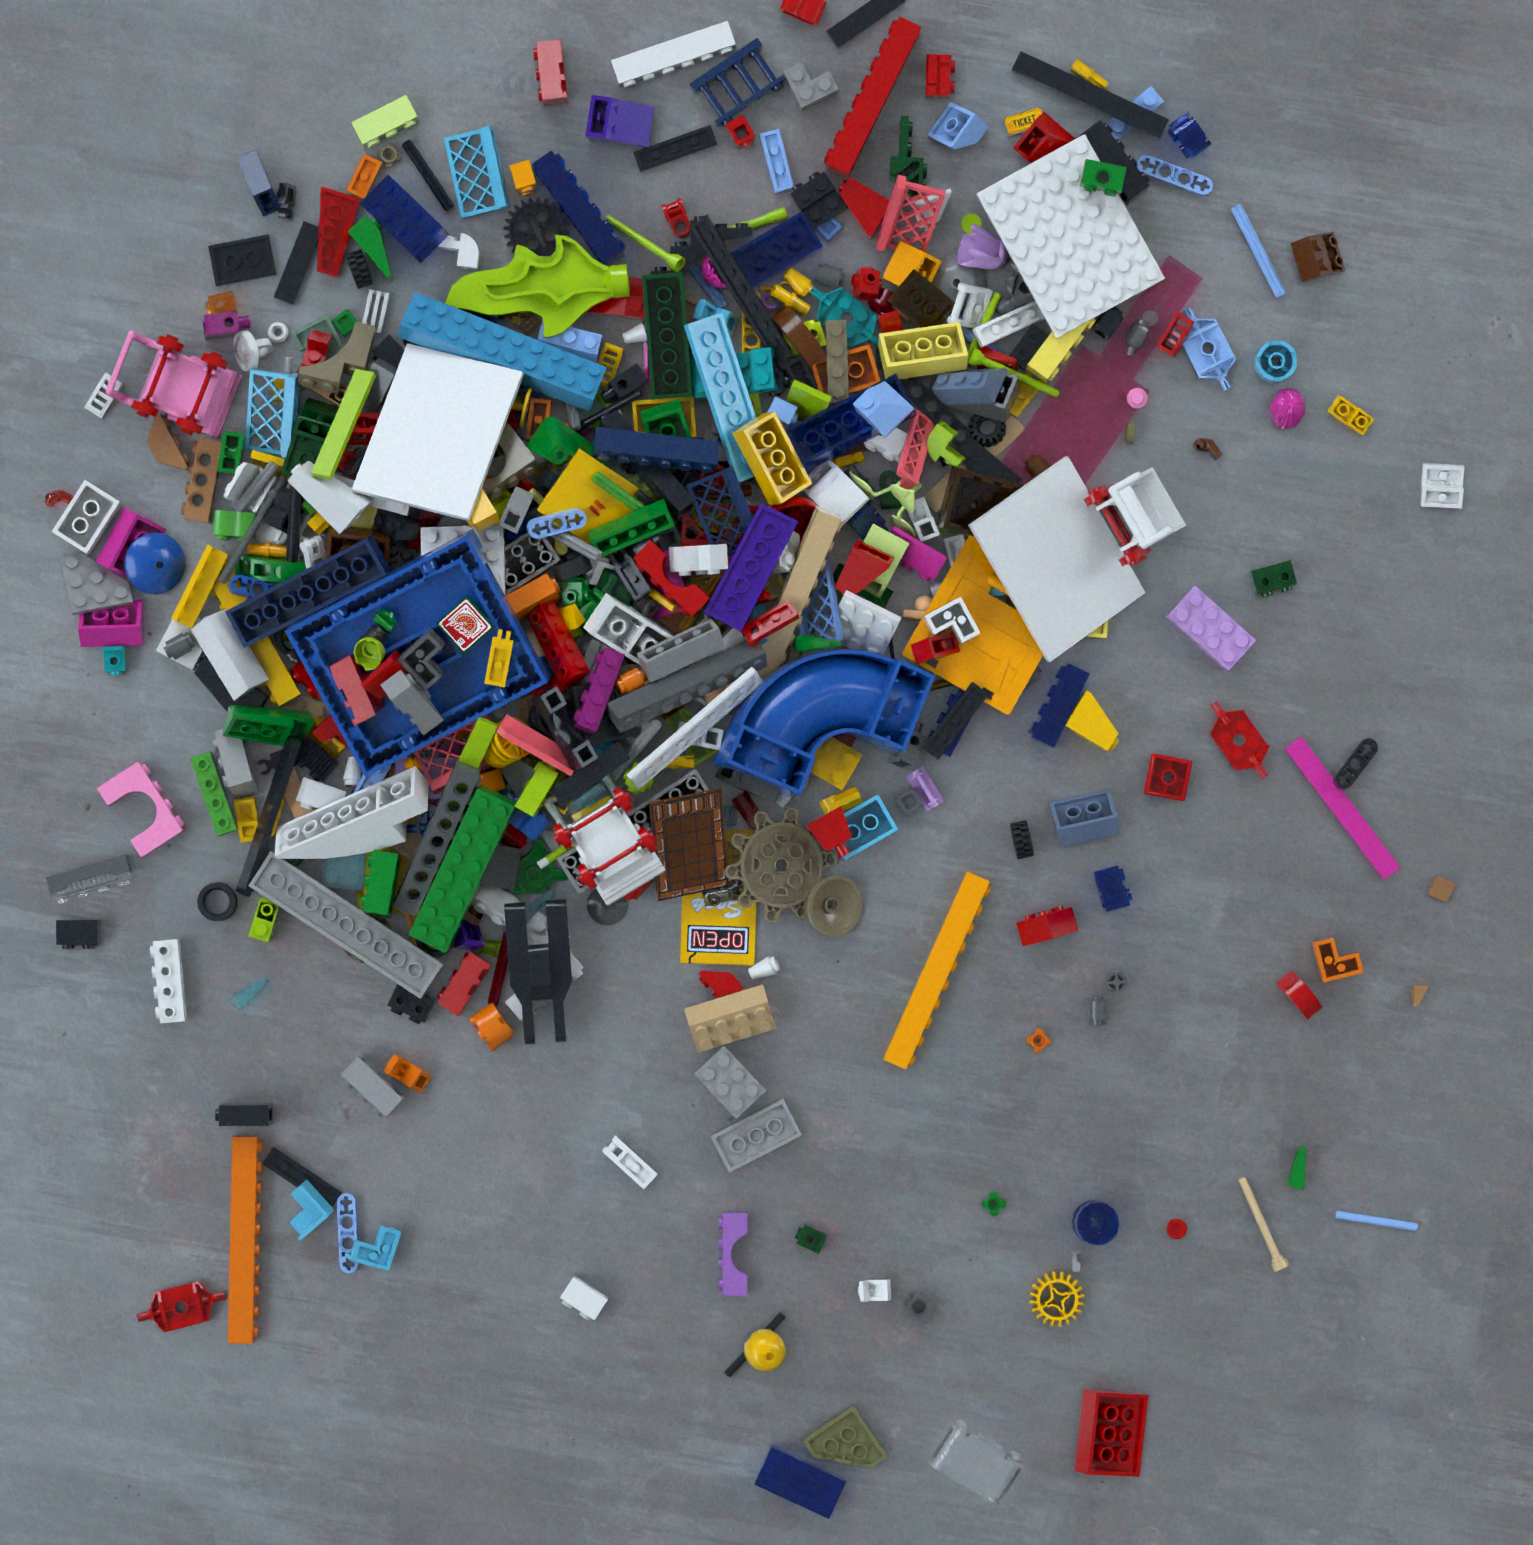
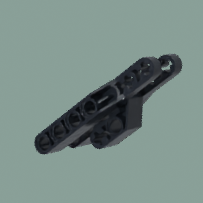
M566 899L545 901L548 944L528 945L525 902L504 904L510 987L522 1005L525 1045L535 1044L532 1001L553 999L556 1042H566L563 1002L572 982Z

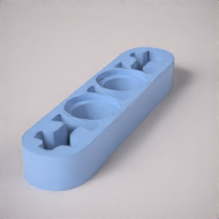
M1143 155L1137 161L1138 165L1136 168L1140 173L1143 171L1148 177L1194 194L1205 196L1213 188L1210 178L1155 157ZM1149 160V165L1155 166V162L1159 165L1156 168L1155 174L1151 173L1153 171L1152 168L1148 167L1146 170H1143V165L1140 162ZM1163 166L1168 167L1171 171L1170 176L1162 177L1159 174V169ZM1180 174H1187L1190 177V182L1186 185L1181 184L1178 180ZM1194 177L1198 178L1196 180L1197 183L1201 184L1203 181H1206V186L1209 189L1201 191L1198 185H1194V189L1190 186L1193 183Z
M346 1192L337 1199L339 1265L343 1272L353 1273L358 1268L359 1263L355 1262L351 1269L344 1266L343 1263L347 1261V1258L343 1256V1252L350 1253L352 1248H344L342 1242L347 1237L352 1238L354 1242L358 1240L357 1208L354 1195ZM345 1196L348 1197V1200H352V1204L348 1206V1211L353 1210V1214L346 1213L341 1215V1211H345V1204H341ZM344 1217H350L353 1220L351 1228L347 1229L342 1226V1219Z

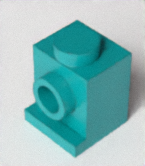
M103 647L105 672L110 673V676H122V672L127 671L126 647ZM113 657H116L118 659V663L116 665L111 664V659Z

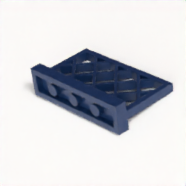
M729 466L721 471L686 484L689 494L695 499L694 507L709 544L717 545L719 540L729 544L727 557L734 555L738 548V545L734 544L738 532L745 535L753 519L732 466ZM721 475L725 482L722 491L711 487L714 478ZM699 484L707 487L703 498L695 496L691 487ZM709 489L720 493L716 504L705 500ZM723 494L732 499L729 510L719 506ZM696 499L701 500L700 505H698ZM704 502L715 506L710 517L701 513ZM733 507H735L737 513L732 511ZM717 508L728 512L724 523L713 519ZM730 514H734L740 519L737 529L726 525ZM704 518L709 520L707 525L705 523ZM711 521L722 525L718 537L709 533L708 528ZM725 527L736 531L731 542L720 538ZM711 537H713V538L716 539L715 544L713 543V540H712Z

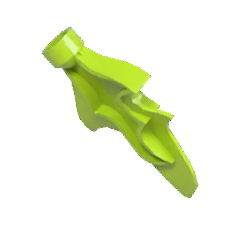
M554 235L556 250L551 256H538L527 247L516 245L514 258L507 266L478 271L463 276L452 285L445 304L457 309H465L485 315L533 312L542 317L544 324L543 336L550 338L565 332L581 315L594 305L610 298L630 297L627 264L606 266L593 259L575 240L567 236Z

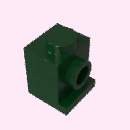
M804 1224L803 1228H798L794 1238L798 1239L796 1244L819 1254L827 1234ZM812 1235L814 1237L813 1242H807L806 1237Z

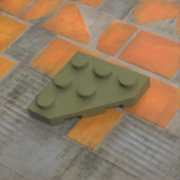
M854 1405L802 1439L812 1456L818 1459L871 1469L888 1458Z

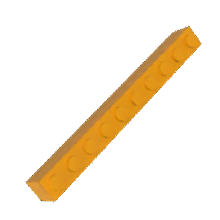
M966 871L883 1060L903 1069H907V1066L912 1067L916 1058L913 1055L915 1048H920L924 1040V1037L921 1036L923 1030L930 1027L933 1020L930 1017L931 1012L938 1009L941 999L938 998L941 991L945 992L949 984V980H947L949 972L953 973L958 964L955 961L958 953L962 954L966 943L963 942L966 934L970 936L975 924L972 923L974 916L978 917L983 905L980 902L983 897L987 898L991 890V886H989L990 881Z

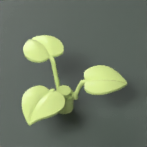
M852 470L849 471L851 480L869 497L870 501L873 500V497L891 491L902 505L896 516L893 514L890 516L893 526L917 539L915 531L902 519L901 514L904 509L909 512L915 511V493L922 487L921 483L919 482L917 486L907 490L899 486V481L879 492H873L872 488L865 481L854 475Z

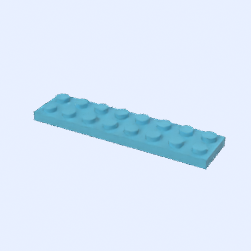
M721 312L686 324L684 328L729 466L733 467L738 482L754 477L732 433L755 419L756 415Z

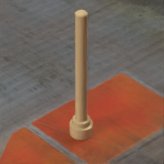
M1246 1177L1240 1178L1238 1180L1272 1255L1271 1265L1274 1272L1288 1267L1289 1263L1283 1255H1280Z

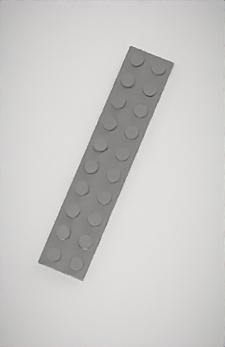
M270 851L249 884V887L420 999L424 996L444 965L285 859H277L272 851Z

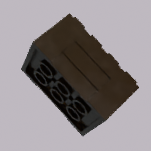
M952 466L936 526L974 536L968 525L988 512L993 505L999 504L1024 485ZM973 500H976L978 502V506L976 508L971 507V502Z

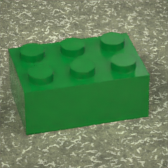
M374 850L373 854H369L368 866L370 874H366L364 880V887L367 888L366 895H362L360 903L363 912L391 918L401 863V856L399 854Z

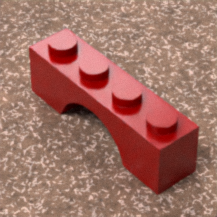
M650 540L633 558L636 561L634 565L642 573L646 571L650 574L649 580L656 587L661 585L666 590L665 596L672 602L676 600L681 605L679 609L687 617L689 615L695 617L711 598L697 584L688 587H678L671 583L665 573V561L668 555Z

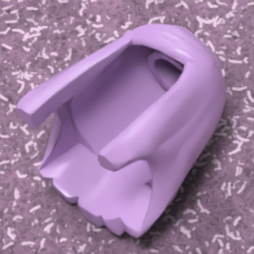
M975 224L970 229V231L975 233L963 234L957 251L958 264L987 270L999 269L1005 265L1009 253L1001 239Z

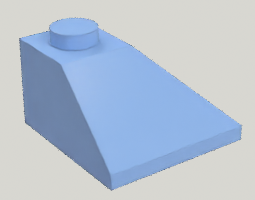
M950 102L927 136L952 149H958L978 143L989 126L975 113Z
M885 381L867 389L853 403L856 412L884 438L914 410Z

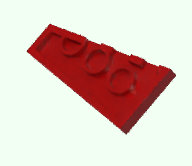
M322 186L320 187L317 272L337 278L350 236L348 230L353 226L360 198Z

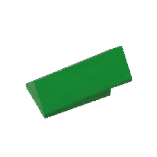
M229 705L223 736L283 746L288 736L303 742L314 723V718L309 711Z

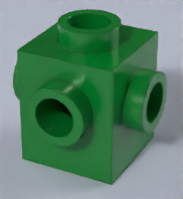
M574 577L562 582L560 598L562 599L563 606L575 603L578 609H580L590 601L591 589L589 588L588 578Z

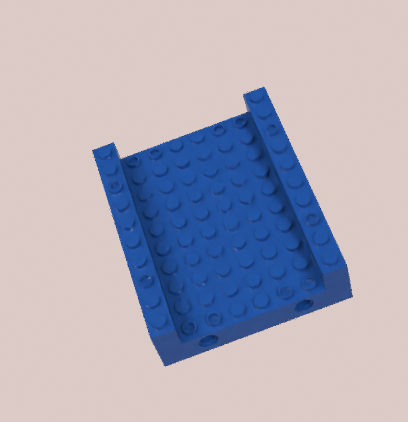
M474 529L294 622L285 631L365 777L475 721L478 717H482L548 683L552 676L543 656L539 658L480 551L483 546ZM468 595L495 627L463 654L439 628L436 622ZM387 609L395 615L396 624L389 632L388 640L383 644L385 648L384 660L395 650L401 655L430 628L445 642L443 648L432 657L444 673L439 680L427 689L431 694L429 699L443 718V721L425 735L420 732L416 724L414 725L410 721L411 717L407 713L403 714L399 709L396 710L393 702L385 695L383 696L384 707L375 716L354 726L352 720L355 719L352 709L351 707L346 708L344 702L347 699L343 691L338 690L329 669L332 663L354 652L355 644L359 641V638L372 625L375 626L377 624L372 618L379 610ZM499 629L503 630L502 638L505 639L506 632L511 631L510 640H514L505 687L484 684L493 636L497 637ZM365 670L366 674H370V673L373 671V670H369V671H366V670Z

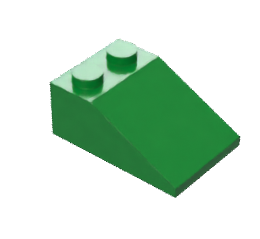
M366 215L350 228L348 232L386 278L392 282L394 278L384 238L380 232L383 228L374 217L369 219Z
M680 399L640 411L646 433L692 438ZM670 467V468H668V469H669V471L671 472V471L677 470V469H679V468H677V467Z

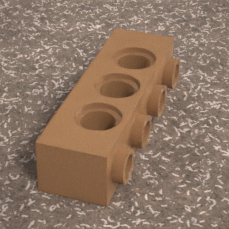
M198 437V441L193 444L192 454H195L194 462H190L188 472L191 474V480L186 483L185 494L188 496L186 503L183 502L181 514L184 515L185 520L207 524L211 522L219 478L217 470L221 441ZM204 455L211 457V462L207 466L201 464V458ZM201 475L207 477V483L204 486L197 484V479ZM197 495L203 496L204 499L203 504L200 506H195L193 503Z

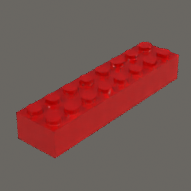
M899 16L897 21L893 19L888 29V35L890 36L888 39H883L879 47V53L881 54L879 58L874 57L869 70L871 74L870 76L865 75L860 88L862 92L855 95L851 106L853 110L851 113H846L842 122L844 128L842 131L838 130L833 140L835 146L833 150L829 148L824 158L826 170L848 180L920 35L921 26Z

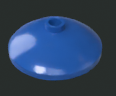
M162 533L144 534L129 546L124 560L125 572L131 584L138 590L148 594H162L174 588L181 580L185 570V556L180 545L170 536ZM158 561L162 564L160 568H156Z

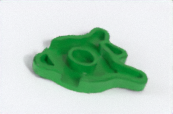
M536 839L533 841L530 851L520 857L514 889L511 890L512 893L539 894L548 889L552 883L568 879L563 869L553 867L555 861L542 869L537 864L539 860L550 854L545 851L543 840Z

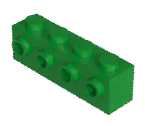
M662 499L589 530L588 534L592 546L602 552L601 557H604L672 528L675 525L665 500Z

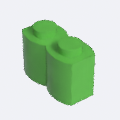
M215 510L212 534L217 536L218 540L229 541L230 537H238L237 541L241 542L257 514Z

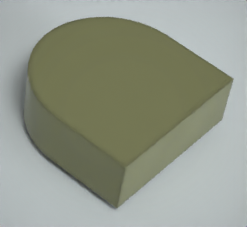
M1126 424V444L1134 443L1136 424Z

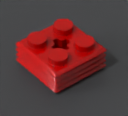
M1155 753L1151 754L1144 793L1185 801L1192 761ZM1167 771L1171 772L1170 775L1173 776V780H1169V783H1166V780L1163 778Z

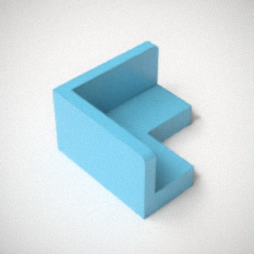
M307 1179L290 1193L303 1208L289 1222L300 1234L297 1237L299 1241L324 1221L334 1210Z
M380 1225L374 1245L355 1240L351 1254L346 1252L345 1257L357 1263L389 1271L401 1231L395 1227L390 1226L389 1228Z

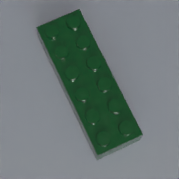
M684 272L642 275L651 398L693 396L690 347L684 325L688 324Z

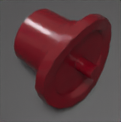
M881 288L875 298H869V307L878 315L895 311L892 307L893 305L887 301L893 292L889 289Z

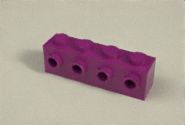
M607 647L601 652L598 651L594 661L597 665L594 671L591 670L587 680L590 684L587 690L584 689L580 699L583 703L581 708L576 710L573 718L576 721L574 728L591 735L597 732L625 654Z

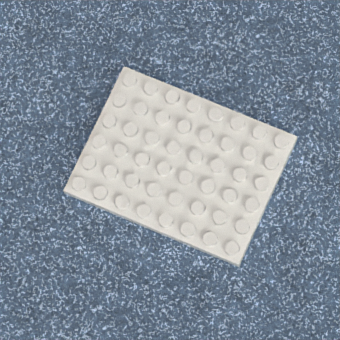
M1085 134L976 194L1056 339L1165 279L1118 194H1116V197L1104 195V191L1100 190L1088 192L1083 190L1084 187H1080L1085 160L1089 159L1100 162ZM1099 174L1097 176L1098 182L1102 184L1108 182L1106 175Z

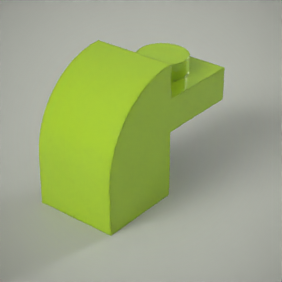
M943 421L937 423L928 437V452L935 462L943 457L945 463L958 467L966 459V457L950 447L958 432Z

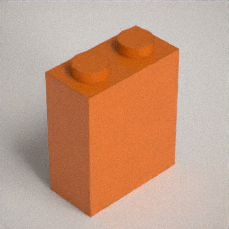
M548 574L505 596L520 623L527 620L526 615L539 603L554 601L556 604L562 601L559 596L561 592L555 578L550 579Z

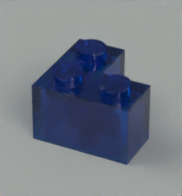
M1118 865L1093 872L1104 912L1130 906L1129 901L1133 899L1130 889L1123 885L1122 881L1126 879L1122 868L1119 869Z

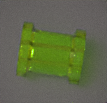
M483 937L485 945L478 949L477 954L493 955L494 958L498 959L502 941L498 940L496 942Z

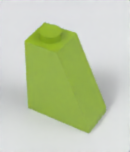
M540 763L515 807L536 818L560 775L556 772L557 768L549 763H546L545 766Z

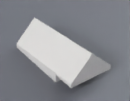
M227 609L205 617L191 631L232 699L236 701L270 679L250 646L244 648L225 613Z

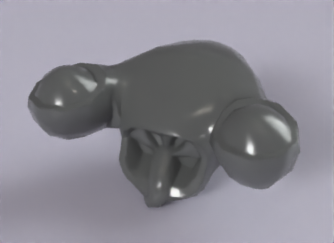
M1011 257L1005 263L1006 270L1013 273L1005 282L1007 294L1010 297L1001 298L996 308V311L1001 315L1035 301Z

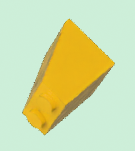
M1088 690L1084 691L1063 727L1104 752H1107L1109 749L1113 750L1119 741L1116 738L1119 733L1091 692Z

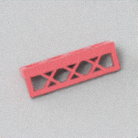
M918 409L912 413L896 474L901 477L899 486L907 490L912 489L919 483L928 450L927 440L935 424Z
M506 714L496 731L499 735L564 773L572 775L574 770L569 767L568 761L556 742Z

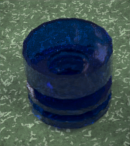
M1096 1200L1085 1201L1073 1212L1071 1220L1072 1229L1076 1236L1084 1242L1093 1245H1103L1113 1240L1118 1233V1215L1106 1203ZM1091 1218H1098L1096 1220L1097 1226H1090L1092 1223L1090 1221Z

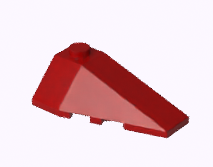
M629 277L630 297L610 298L594 305L585 313L645 320L642 278Z

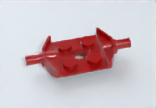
M1218 701L1211 704L1210 706L1216 713L1217 719L1209 734L1235 770L1253 768L1262 779L1265 776L1267 777L1269 774L1262 766V761L1270 746L1267 745L1245 711L1226 712L1219 705ZM1240 734L1244 737V744L1242 746L1234 744L1233 738L1235 735Z
M199 1280L154 1292L150 1310L137 1313L138 1322L148 1319L153 1320L164 1333L207 1322L210 1320L213 1304L227 1299L225 1291L215 1294L210 1293ZM182 1301L186 1304L187 1308L184 1313L176 1311L175 1305L177 1302Z

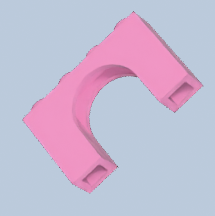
M137 762L99 786L97 790L108 806L116 803L126 795L137 791L146 793L153 799L157 809L154 823L147 830L130 840L140 857L144 858L184 832L183 826L185 823L179 815L175 816L171 810L174 806L168 798L164 799L160 793L163 789L157 780L153 782L149 776L152 772L147 764L144 763L142 765L141 762Z

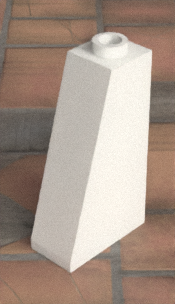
M307 461L303 465L299 463L292 469L291 473L293 475L288 479V482L341 534L352 525L371 501L362 494L353 492L351 487L335 477L332 480L313 477L311 471L314 464Z

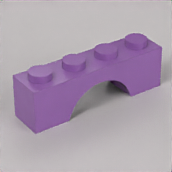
M723 1212V1217H719V1229H723V1237H719V1250H723V1258H719V1270H723V1279H719V1291H723V1296H747V1273L735 1266L731 1257V1250L734 1243L740 1237L748 1234V1212Z

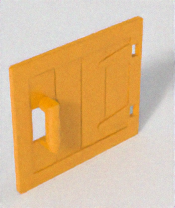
M969 535L923 617L961 597L980 634L961 645L957 639L960 652L935 659L938 661L936 668L925 662L918 665L964 691L972 682L981 689L989 690L994 694L991 700L986 697L983 702L1009 715L1043 654L1019 612L988 594L990 589L994 587L1008 595L975 536ZM922 617L903 650L902 656L916 663L910 644L926 638L952 633V628L949 627L932 636Z

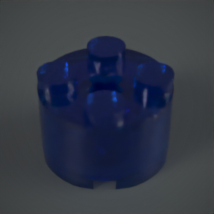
M1189 111L1169 124L1167 133L1174 142L1179 141L1181 144L1179 149L1186 159L1189 157L1193 159L1212 145L1210 140L1205 142L1207 139L1206 134L1193 116L1190 119L1188 118L1191 116Z

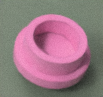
M1134 388L1129 391L1127 402L1132 408L1139 409L1147 403L1148 397L1143 389Z

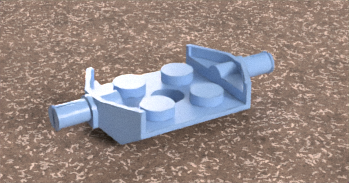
M1191 307L1183 310L1186 317L1195 323L1183 347L1198 374V378L1217 379L1223 391H1226L1227 388H1231L1226 378V373L1236 358L1216 319H1198V317H1195ZM1204 343H1211L1214 350L1211 354L1203 352L1202 346Z

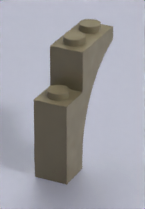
M355 322L348 342L335 356L322 363L300 367L298 384L306 388L321 389L327 393H338L343 373L353 376L355 369L366 370L374 339L375 326Z

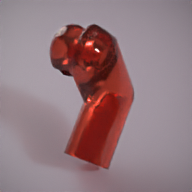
M62 489L48 492L45 495L44 502L49 507L54 506L59 501L69 505L74 496Z

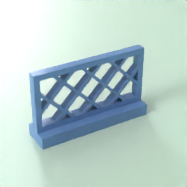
M825 559L826 573L823 577L818 573L817 578L821 582L817 589H811L814 595L806 609L803 608L801 624L799 627H795L794 634L795 637L796 635L814 636V630L816 629L821 634L819 637L842 641L843 634L831 559ZM824 585L829 590L827 597L821 593ZM818 597L824 601L820 609L814 605ZM827 606H830L832 609L830 618L824 613ZM812 609L817 613L814 621L811 620L810 611ZM821 617L827 621L824 629L818 626ZM831 626L835 628L836 637L834 638L827 634Z

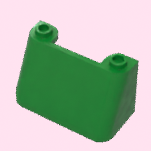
M555 417L545 418L526 445L530 451L556 465L564 463L569 455L573 457L579 448L592 456L593 444ZM598 460L599 462L610 468L608 461Z

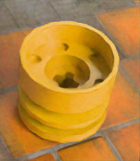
M513 717V718H515L516 720H518V721L522 722L523 724L527 725V724H526L523 720H521L520 718H518V717ZM503 719L497 722V724H498L497 729L499 728V726H500V724L502 723ZM495 731L483 759L495 768H504L527 756L529 752L503 738Z

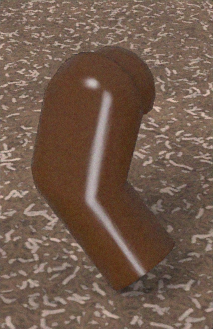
M1198 438L1193 444L1195 450L1209 452L1214 460L1223 455L1212 439Z

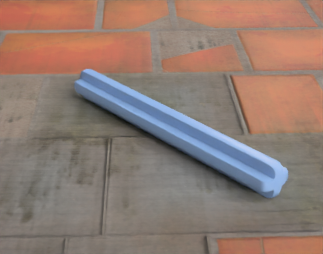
M1238 204L1232 207L1231 211L1275 297L1279 298L1285 295L1286 291L1242 205Z

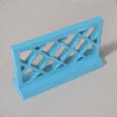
M486 126L479 130L444 138L461 218L511 208L494 128ZM476 135H480L482 141L478 149L468 144L471 138ZM459 140L464 143L458 154L452 151L451 141ZM467 146L476 151L470 162L461 156ZM478 154L483 155L486 160L482 169L473 164ZM459 158L468 163L462 174L455 167ZM471 166L480 171L475 181L465 176ZM483 173L490 178V183L486 189L477 184ZM463 178L472 183L467 194L460 190L459 185ZM475 186L484 191L479 201L470 197ZM487 193L494 197L495 206L486 207L481 204ZM468 198L477 203L473 211L465 213L464 204Z
M250 369L245 450H255L286 457L293 436L292 431L299 414L301 385L298 384V373L286 374ZM255 375H262L267 383L260 388L255 382ZM276 378L285 379V388L281 391L273 383ZM268 385L276 392V395L270 400L262 391ZM258 393L266 402L260 408L254 403V396ZM277 396L284 402L283 408L280 411L271 402ZM267 404L275 413L270 419H267L261 411ZM256 413L265 422L259 428L252 422V417ZM276 416L282 422V428L278 431L270 423ZM265 425L274 433L268 439L259 431ZM255 433L263 441L259 446L251 445V436ZM276 436L281 442L280 449L273 448L268 441Z

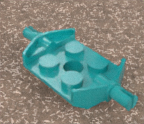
M815 286L810 290L809 294L819 302L816 320L820 321V324L826 328V320H841L842 314L849 313L853 319L851 323L846 324L847 345L853 348L868 341L878 347L879 338L874 333L877 314L871 312L846 292L843 287L827 294H823Z

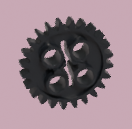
M529 197L528 204L521 200L522 207L514 205L516 212L509 211L508 213L512 218L505 219V222L509 224V226L503 227L505 231L509 232L504 235V239H510L507 247L514 246L511 251L513 254L515 253L516 245L527 247V241L535 239L538 242V246L535 249L529 250L538 256H551L556 250V240L546 239L545 233L548 230H553L556 232V235L564 236L570 234L569 230L564 229L569 226V222H563L567 215H560L561 207L556 210L554 209L555 202L548 205L547 198L543 203L540 202V197H537L536 202H533L531 197ZM538 212L547 214V219L543 222L537 221L535 217ZM528 214H531L537 228H542L540 234L546 244L545 247L542 246L537 234L531 233L533 232V226L527 217ZM526 221L529 227L525 231H520L517 228L518 223Z

